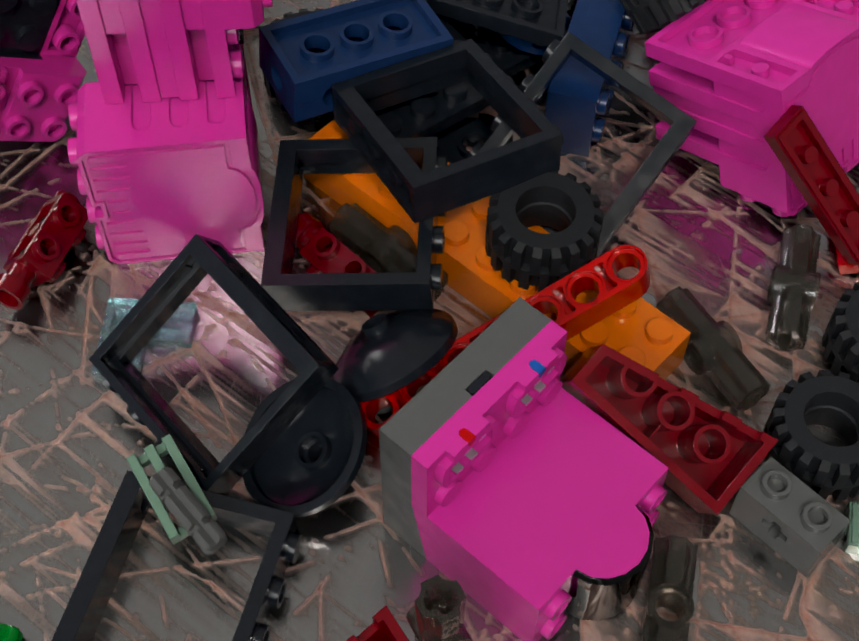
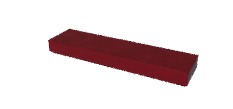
M791 105L763 137L845 261L849 264L859 265V194L804 107Z

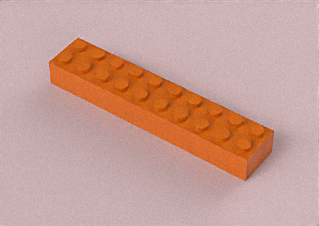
M333 119L308 140L349 138ZM376 173L304 174L305 179L417 262L419 222L414 223ZM490 195L447 211L446 217H438V226H444L445 251L444 254H436V264H442L444 283L491 318H495L506 311L519 297L525 300L538 293V287L530 285L528 290L518 287L519 281L514 279L509 283L502 278V270L495 271L492 267L491 257L487 256L485 249L487 210ZM539 225L528 227V229L538 233L550 234ZM593 290L583 291L577 296L576 301L580 303L592 302L597 298L598 292ZM639 298L567 340L564 351L567 355V360L563 371L567 373L586 349L605 344L659 374L660 378L665 380L682 363L691 332L643 298ZM544 314L554 322L558 317L554 314Z

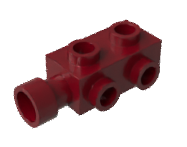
M63 190L57 191L55 196L45 202L37 215L30 220L28 229L16 248L9 253L8 260L3 266V269L7 272L0 274V304L11 309H21L31 294V288L46 281L49 283L54 282L64 271L67 263L63 259L68 251L74 249L84 238L86 229L83 226L88 220L87 209L80 205L79 200L73 194Z
M308 212L299 214L295 246L300 249V255L310 264L305 270L306 273H377L362 258L354 254L333 234L329 233L323 224ZM362 310V311H363L367 316H369V317L371 318V317H373L379 310Z

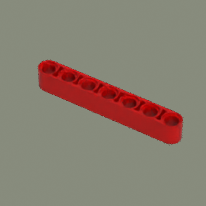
M617 246L525 299V301L543 314L557 315L555 323L568 332L567 341L641 298L647 292L650 286L647 258L645 253L636 246ZM625 267H634L639 270L638 274L630 279H622L616 276ZM593 290L598 292L597 298L592 302L580 303L576 301L577 296L583 291ZM500 315L455 340L447 354L434 367L412 383L386 396L366 402H359L365 414L367 429L379 439V429L386 422L375 423L377 412L384 407H393L392 415L389 418L391 419L415 396L417 389L421 385L429 383Z

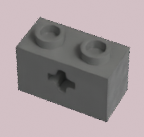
M772 457L740 487L729 512L805 577L836 546L851 521Z

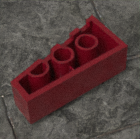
M605 344L586 349L560 380L563 389L666 465L669 470L664 483L697 513L718 515L779 441L765 432H759L742 423L743 420L727 411H721L700 400L699 396L683 387L679 388L660 378L659 374Z

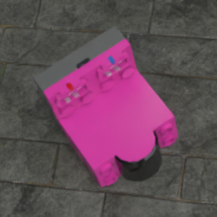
M519 297L379 429L384 524L522 641H539L542 636L550 640L560 630L567 619V615L564 612L580 620L600 621L616 616L631 604L640 588L652 553L654 539L652 526L660 515L656 508L667 494V490L663 485L669 468L562 388L560 375L567 360V355L564 351L568 332Z

